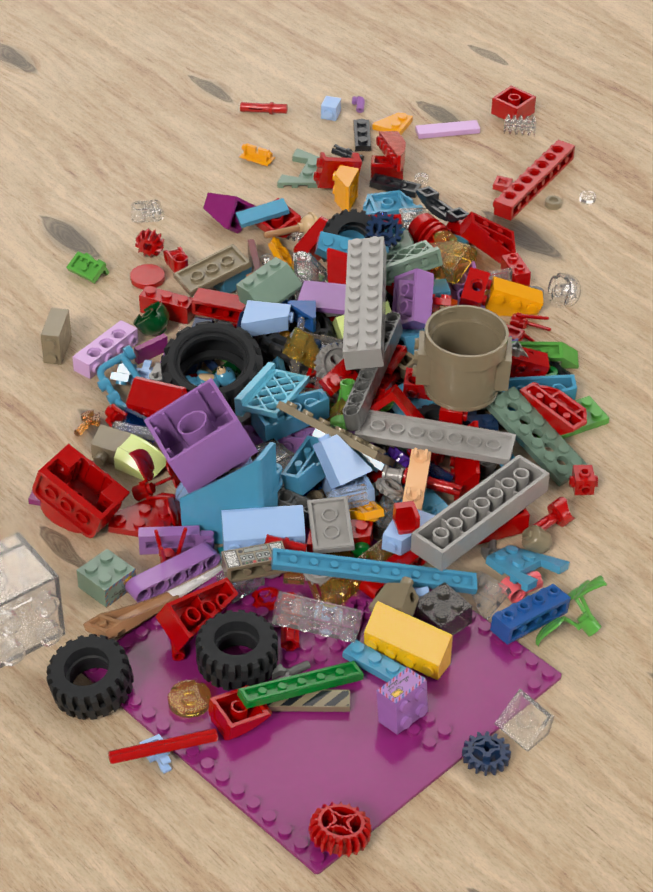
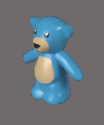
M219 366L215 374L198 370L197 377L185 376L190 383L196 386L212 378L218 388L226 386L236 379L235 372L230 367Z

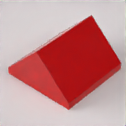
M372 155L371 178L375 173L403 180L404 167L400 172H397L385 156Z

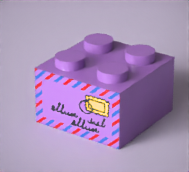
M408 667L376 690L378 722L397 735L404 729L409 728L413 722L428 712L427 680Z

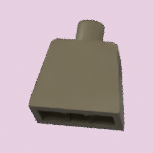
M100 424L91 443L93 462L98 467H102L105 463L114 465V456L117 448L132 433Z
M404 576L400 583H386L369 605L370 611L373 612L375 604L379 601L413 617L419 600L412 586L414 584L413 580Z

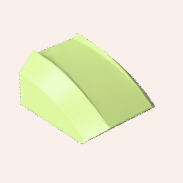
M131 434L117 448L114 456L115 469L141 480H144L134 459L129 455L130 452L136 449H144L150 454L155 466L153 471L154 477L166 466L167 461L158 447L134 434Z

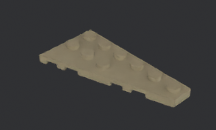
M288 400L286 403L278 402L276 408L325 434H329L331 437L337 434L350 447L393 467L396 460L385 455V450L353 435V433L338 426L335 428L329 426L330 422L321 417L319 420L313 418L314 414L306 409L300 411L296 409L298 405Z

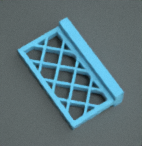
M268 362L234 398L235 415L243 416L246 412L278 418L283 411L278 408L275 411L269 409L276 408L279 402L276 400L285 399L281 400L284 403L287 400L292 402L310 382V376L275 369V363Z

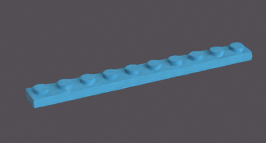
M273 548L271 554L272 570L378 583H400L402 577L406 576L413 580V587L422 588L428 586L429 589L476 594L478 590L477 573L448 569L440 571L432 567Z

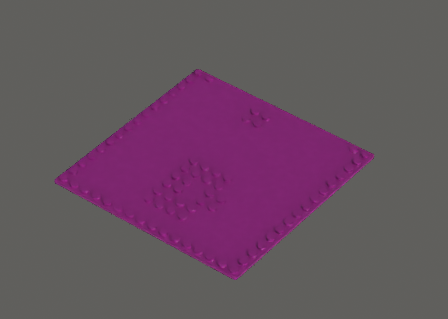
M305 526V543L307 544L310 528ZM373 538L372 554L368 560L386 561L394 553L383 550L382 544ZM223 570L189 593L224 579ZM287 572L273 579L260 577L231 583L238 592V595L221 613L224 614L229 610H233V612L245 610L246 613L251 611L256 613L258 617L260 615L264 617L277 632V666L281 663L284 668L288 669L306 660L309 661L311 667L298 673L301 674L350 662L342 657L343 651L346 648L342 647L337 641V632L349 599L355 596L371 598L359 590L362 580L343 579L337 582L334 579V581H330L329 585L322 584L320 587L319 584L315 583L312 585L310 581H305L303 573ZM274 587L280 590L283 595L287 592H294L300 596L299 648H296L294 651H286L284 648H281V597L274 605L280 606L276 611H269L266 607L255 608L253 607L254 598L251 596L255 590ZM429 589L430 595L424 599V602L417 604L413 617L453 635L451 663L439 680L409 668L427 680L428 712L413 722L409 728L404 729L397 735L378 722L376 690L387 682L360 668L364 674L363 680L324 689L350 690V712L272 711V715L257 727L231 740H224L214 723L211 722L208 708L210 698L229 691L223 690V687L217 688L211 685V682H207L203 675L199 673L196 662V636L184 646L185 657L181 661H174L172 659L170 638L156 619V615L117 640L128 656L134 676L132 692L127 694L128 699L124 704L121 703L120 707L154 736L160 734L163 739L215 728L218 733V741L173 752L314 874L322 873L339 859L337 854L330 856L327 851L321 853L320 847H315L314 842L310 841L308 830L310 818L317 808H321L323 804L329 806L331 802L335 804L342 802L343 805L350 803L353 808L359 806V811H364L366 817L370 818L371 828L374 831L462 760V748L464 747L465 740L469 741L470 735L476 738L477 732L485 735L486 731H489L490 736L493 735L561 680L562 674L516 640L508 645L490 631L491 622L449 592ZM268 590L260 593V597L264 599L263 603L273 602L276 599L275 596L271 600V595L264 597L269 594ZM322 603L335 605L337 608V618L330 623L319 621L316 617L318 605ZM358 606L354 608V612H357ZM354 619L346 621L349 624L357 623ZM367 619L363 620L357 640L362 642L363 644L364 631L369 621ZM347 631L345 638H348V636H350V632ZM231 646L222 650V652L230 655H242L252 651V649L244 646ZM92 668L82 672V674L91 682L96 683L105 676L108 670ZM272 676L268 680L265 679V682L272 681Z

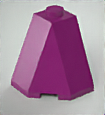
M208 192L203 209L225 229L238 234L242 231V228L236 217V212L256 206L237 196Z

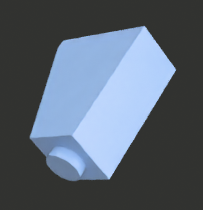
M247 300L241 328L247 331L251 337L287 331L290 323L294 321V312H291L290 304Z
M326 434L318 438V443L312 445L331 489L372 471L371 467L337 434L332 437Z
M418 510L420 526L435 516ZM392 519L383 533L382 549L401 556L411 550L412 533L399 535Z

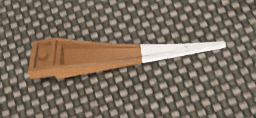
M220 565L160 595L119 609L100 613L83 624L84 628L89 633L98 636L104 635L109 639L116 636L120 637L159 612L166 603L183 597L223 570L222 566Z

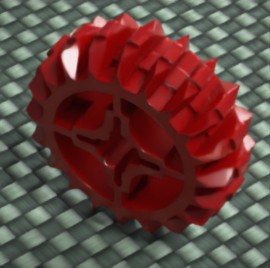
M331 802L329 806L323 804L321 808H317L310 818L308 828L310 841L314 842L315 847H320L321 853L327 851L330 856L337 854L339 858L341 855H346L349 858L351 853L358 855L359 851H364L366 845L370 842L372 832L370 818L366 817L365 812L359 811V806L353 808L350 803L343 805L342 802L339 804Z

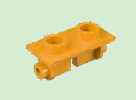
M249 143L242 145L244 152L239 156V158L263 166H268L275 159L270 150L259 147L257 152V146Z

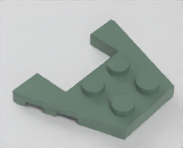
M297 148L292 156V161L304 163L305 166L299 177L282 174L277 182V188H284V185H292V188H298L299 185H308V188H318L313 175L317 170L316 162L319 157Z

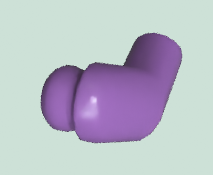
M353 96L352 104L357 105L356 111L358 113L364 112V98Z

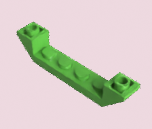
M512 341V343L519 342L522 347L548 353L549 361H560V366L563 368H579L578 351L563 342Z

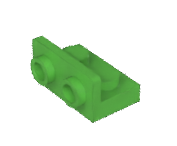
M79 251L66 267L68 271L94 284L102 273L109 274L105 262L100 259L95 260L90 254H83Z

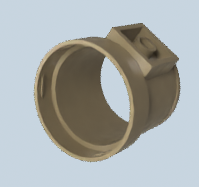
M472 305L449 306L433 313L425 324V331L420 330L419 338H415L414 349L416 350H414L413 364L417 365H413L412 376L416 377V385H424L427 396L437 405L449 410L467 412L479 410L490 405L497 397L498 391H508L512 363V337H508L509 331L506 323L492 311Z

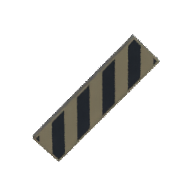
M320 690L268 703L267 705L271 711L350 712V690Z

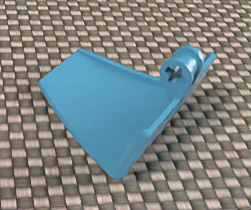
M270 442L253 462L215 482L180 498L182 526L199 525L200 531L211 530L214 532V543L223 544L221 510L278 506V491L283 485V480L280 475L282 473V466L276 463V443Z

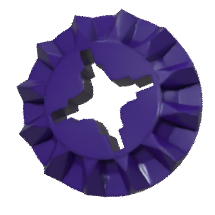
M390 446L387 450L388 454L403 467H409L410 457L395 446L393 448Z

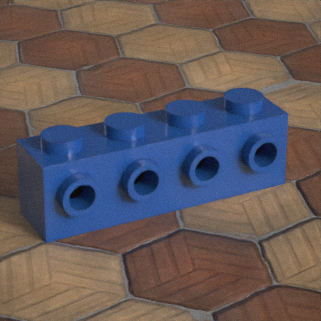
M551 584L493 614L490 631L508 645L555 618L566 614L571 597L555 584Z

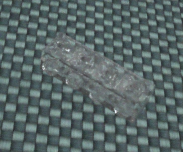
M279 591L274 604L271 624L354 643L360 630L362 610Z

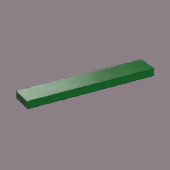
M350 661L239 688L237 695L246 709L360 681L363 680L364 674L355 661Z

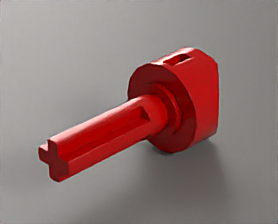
M559 497L547 506L549 514L533 525L547 530L554 524L564 527L573 521L575 517L569 511L567 499Z

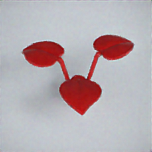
M136 449L130 452L129 455L134 459L144 478L138 485L132 487L134 499L136 501L146 499V501L166 500L173 526H182L180 502L178 500L174 501L172 496H153V493L156 492V486L172 480L177 489L181 482L169 463L166 461V468L170 476L153 484L148 482L153 480V471L155 469L150 454L144 449Z

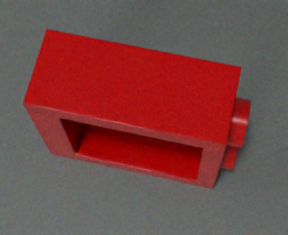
M397 384L377 396L370 407V410L378 411L394 401L406 416L425 419Z

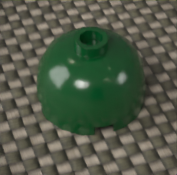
M157 301L145 308V313L142 316L139 314L133 322L136 328L147 336L161 335L167 330L166 326L170 318L169 312L162 302Z

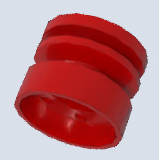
M429 213L418 215L408 227L414 242L413 244L426 240L430 245L438 248L442 247V250H445L447 244L452 240L451 229Z

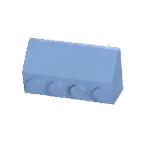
M303 505L221 510L223 551L264 544L267 534L284 539L288 537L289 540L305 544Z

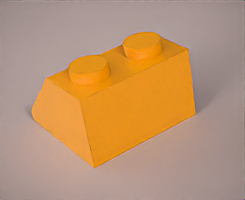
M340 165L337 171L333 173L335 185L333 186L332 193L335 195L334 201L342 210L347 209L350 212L358 197L359 169Z

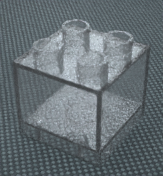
M19 532L0 541V668L14 666L25 655L43 646L50 647L56 644L62 636L66 635L59 575Z

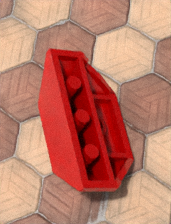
M532 382L520 389V393L559 435L574 432L587 424L586 408L561 390L539 385L536 382Z

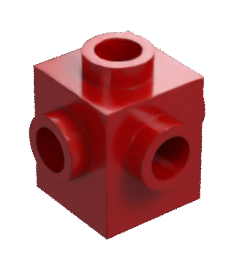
M573 465L572 476H569V486L573 487L574 495H594L595 487H598V476L594 475L592 465Z

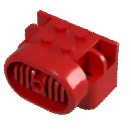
M69 443L38 470L32 487L34 495L40 500L43 514L50 521L68 531L82 533L87 538H93L113 519L114 514L121 508L122 501L130 494L126 488L114 480L107 472L100 469L92 460L86 458Z

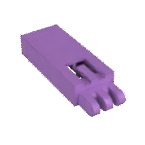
M199 525L138 528L140 555L159 554L154 533L156 529L158 530L163 549L171 548L176 552L183 529L187 527L181 553L204 542L209 543L214 549V532L211 530L200 531Z

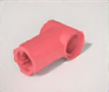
M532 571L527 574L538 579L537 586L528 592L523 591L521 584L518 582L513 584L509 576L500 582L499 588L512 603H517L524 598L525 594L543 587V581L538 571Z

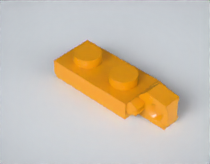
M273 237L270 243H268L269 250L273 254L272 256L288 263L290 267L296 268L287 248L282 246L278 238Z

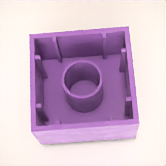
M212 378L144 420L167 462L188 493L214 482L217 477L232 468L243 466L252 455L258 452Z

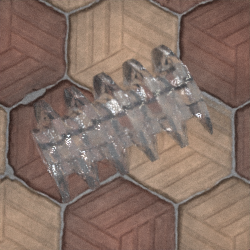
M507 114L504 134L508 130L509 135H511L514 130L515 135L520 131L523 136L525 131H527L528 136H530L531 132L535 136V116L531 120H529V116H526L525 120H523L522 115L519 116V119L516 118V115H513L511 119L510 115Z

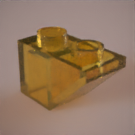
M295 327L288 336L282 353L314 370L317 366L314 364V361L317 359L316 355L319 353V349L312 335Z

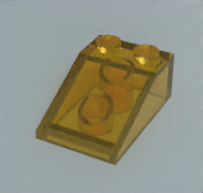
M455 240L429 243L434 248L438 247L440 249L443 265L427 270V272L433 273L435 278H446L448 282L457 284L474 259L471 246Z

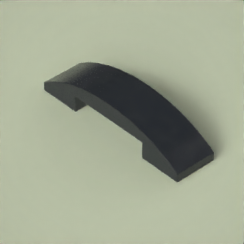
M430 186L416 190V194L423 205L433 215L444 221H459L465 219L469 214L460 207L452 209L439 199V192Z

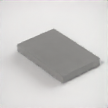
M347 496L307 500L313 553L323 554L355 550Z

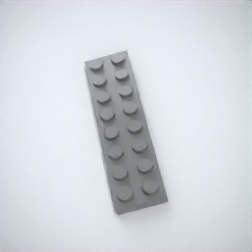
M369 410L363 426L355 431V436L368 442L408 449H428L432 453L502 465L511 460L516 440V434L375 410Z

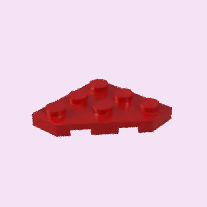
M162 492V493H160V494L155 495V496H172V497L174 498V501H175V494H170V493H164V492ZM143 500L117 511L109 522L108 532L138 537V528L172 526L173 523L166 500Z

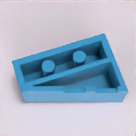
M307 436L281 473L285 489L299 495H304L326 477L312 446L319 442V437Z

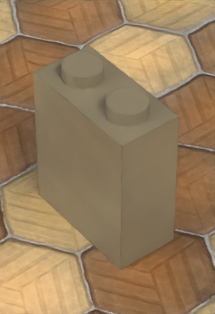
M51 308L41 333L44 363L62 365L72 338L69 309Z

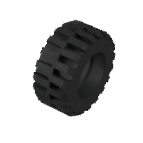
M347 209L342 210L340 214H334L327 221L322 232L339 235L343 231L354 230L365 237L368 233L365 231L366 226H368L366 223L368 220H371L372 214L368 216L366 215L367 211L361 210V212H357V209H351L350 212ZM373 226V233L375 234L376 230L375 226ZM321 257L323 262H327V259Z
M229 610L224 614L218 613L213 619H208L205 625L203 624L196 635V662L199 673L203 675L207 682H211V685L217 688L223 687V690L230 691V689L235 690L247 685L264 683L265 679H270L273 670L277 666V632L270 622H267L261 615L258 617L254 612L246 613L245 610L233 612V610ZM231 646H244L252 649V651L242 655H230L222 652V650Z
M89 634V637L81 635L74 641L72 639L67 641L64 647L60 646L56 650V655L53 654L46 671L47 683L58 708L62 712H66L68 716H77L78 719L86 720V718H90V720L98 719V716L103 715L105 717L112 710L114 712L118 710L120 704H124L128 699L127 694L132 692V683L134 682L132 668L124 648L114 639L109 640L104 635L97 637L96 634ZM92 668L108 670L105 676L94 684L87 686L73 684L74 680L86 670Z

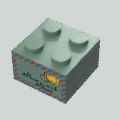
M108 549L76 570L78 587L106 608L127 593L125 589L127 581L136 576L134 567Z

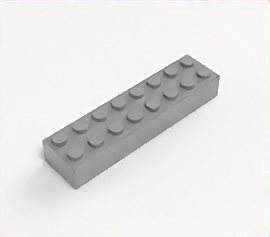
M517 455L412 532L411 551L440 571H443L548 491L550 473L521 455Z

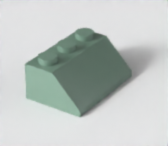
M274 257L237 283L236 287L239 301L246 305L247 300L282 303L299 291L303 284L288 263Z

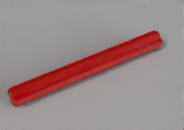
M213 728L111 750L108 752L110 764H116L218 741V733Z

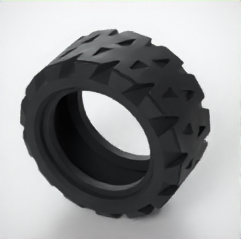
M211 321L199 322L194 327L187 326L177 332L176 339L171 338L164 348V355L161 356L162 382L186 387L188 393L198 387L184 377L192 366L210 359L228 361L238 367L241 373L232 383L218 389L235 413L234 398L263 368V357L256 340L252 339L251 335L241 327L235 328L233 324L218 321V323H212Z

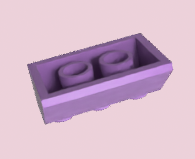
M416 268L394 277L392 312L400 314L402 329L425 328V324L432 313L433 273Z

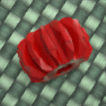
M149 228L146 231L142 230L136 237L135 247L139 248L138 253L143 252L144 256L149 255L150 258L154 255L158 256L164 248V239L161 238V233H156V229L153 231Z

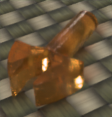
M94 410L82 413L81 420L83 422L74 430V434L80 436L90 425L99 427L101 421L100 412L95 417H93Z

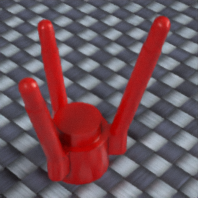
M517 312L510 319V325L520 329H525L529 325L551 331L549 327L529 322L526 319L549 320L547 316L528 315ZM525 334L524 338L530 342H535L534 339Z
M111 404L106 408L105 415L107 418L105 421L109 424V427L114 428L113 422L120 423L125 419L138 430L147 434V430L129 418L127 413L117 405Z
M187 527L183 529L176 552L171 548L163 549L158 530H154L159 549L160 563L181 554Z

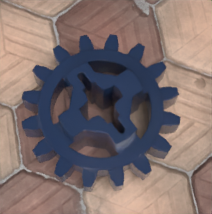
M378 212L377 217L372 215L371 220H368L366 223L368 226H366L365 231L368 233L365 237L384 236L385 246H388L390 250L391 245L395 247L397 242H400V236L403 234V231L399 229L403 225L398 224L399 218L393 219L394 214L388 216L387 212L384 215ZM373 226H375V227H374L375 230H376V233H375V234L373 233ZM393 228L395 229V236H393V235H394L393 232H392V229H393Z
M486 731L485 735L477 732L476 738L470 735L469 741L465 740L464 747L462 748L463 763H468L469 770L475 768V774L482 771L484 776H487L488 772H491L493 775H496V770L503 772L504 766H509L511 758L510 745L505 744V738L498 739L497 733L490 736L489 731Z

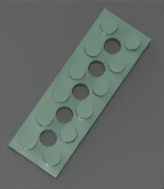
M514 386L508 389V391L497 395L495 400L486 406L488 411L509 433L516 434V441L542 469L550 473L549 477L559 487L569 481V476H572L573 465H587ZM507 407H512L516 411H510ZM520 420L526 421L528 425L522 424ZM532 434H538L541 438H535ZM544 447H550L553 452L547 451ZM561 460L566 465H560L557 461Z

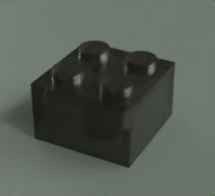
M444 582L419 598L413 617L454 635L472 623V605Z

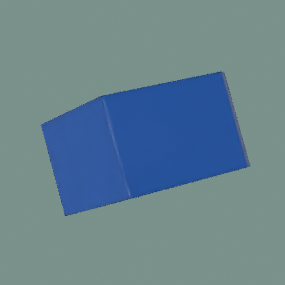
M316 300L288 301L287 304L291 305V312H294V321L314 333L316 331Z

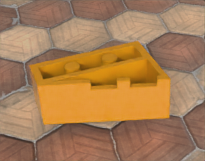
M495 276L492 278L490 289L486 290L484 294L488 295L485 309L492 311L498 316H512L517 312L538 315L543 306V291Z

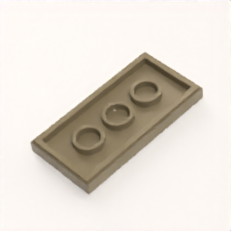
M232 244L173 273V276L190 297H193L199 287L209 289L251 268L252 265L243 253Z

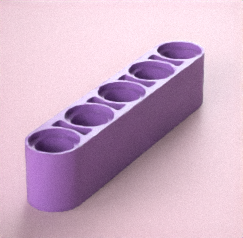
M204 542L132 577L127 581L125 589L138 603L160 595L214 568L219 564L221 557L209 543Z

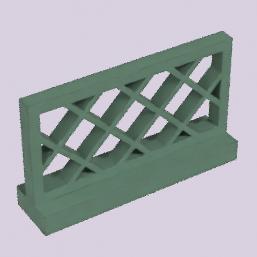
M424 240L387 253L386 285L393 283L395 276L418 268L427 271L443 265L440 249L438 247L434 248Z

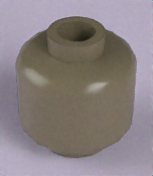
M532 525L523 531L522 545L531 552L545 553L552 545L551 535L545 529Z

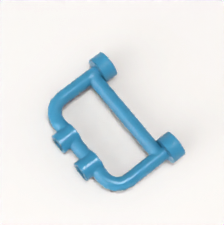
M130 345L122 348L123 353L104 362L97 370V377L99 379L97 385L101 392H108L106 398L110 405L116 404L124 411H128L126 403L122 401L119 393L115 391L104 372L122 361L133 378L136 376L141 377L131 363V360L135 359L136 355Z

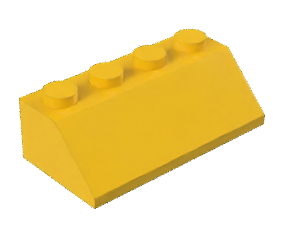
M379 601L375 604L364 631L365 645L390 659L404 664L408 668L417 670L436 680H439L451 663L452 634Z

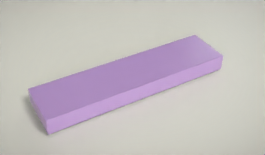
M477 120L416 125L415 131L418 139L479 134L480 127Z

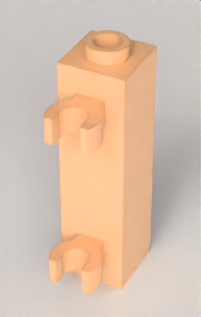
M417 448L411 450L402 502L414 500L416 508L422 511L431 452L428 449L417 450Z

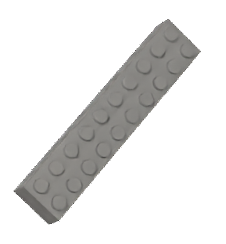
M384 236L348 240L343 357L346 370L384 366L387 264Z

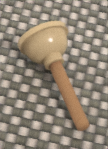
M313 211L308 212L297 225L267 231L263 235L265 239L294 232H303L305 235L318 219Z

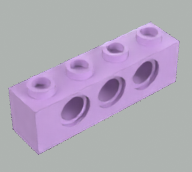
M120 320L72 356L74 371L91 379L97 374L101 364L123 353L122 348L128 345L132 348L138 343V329Z

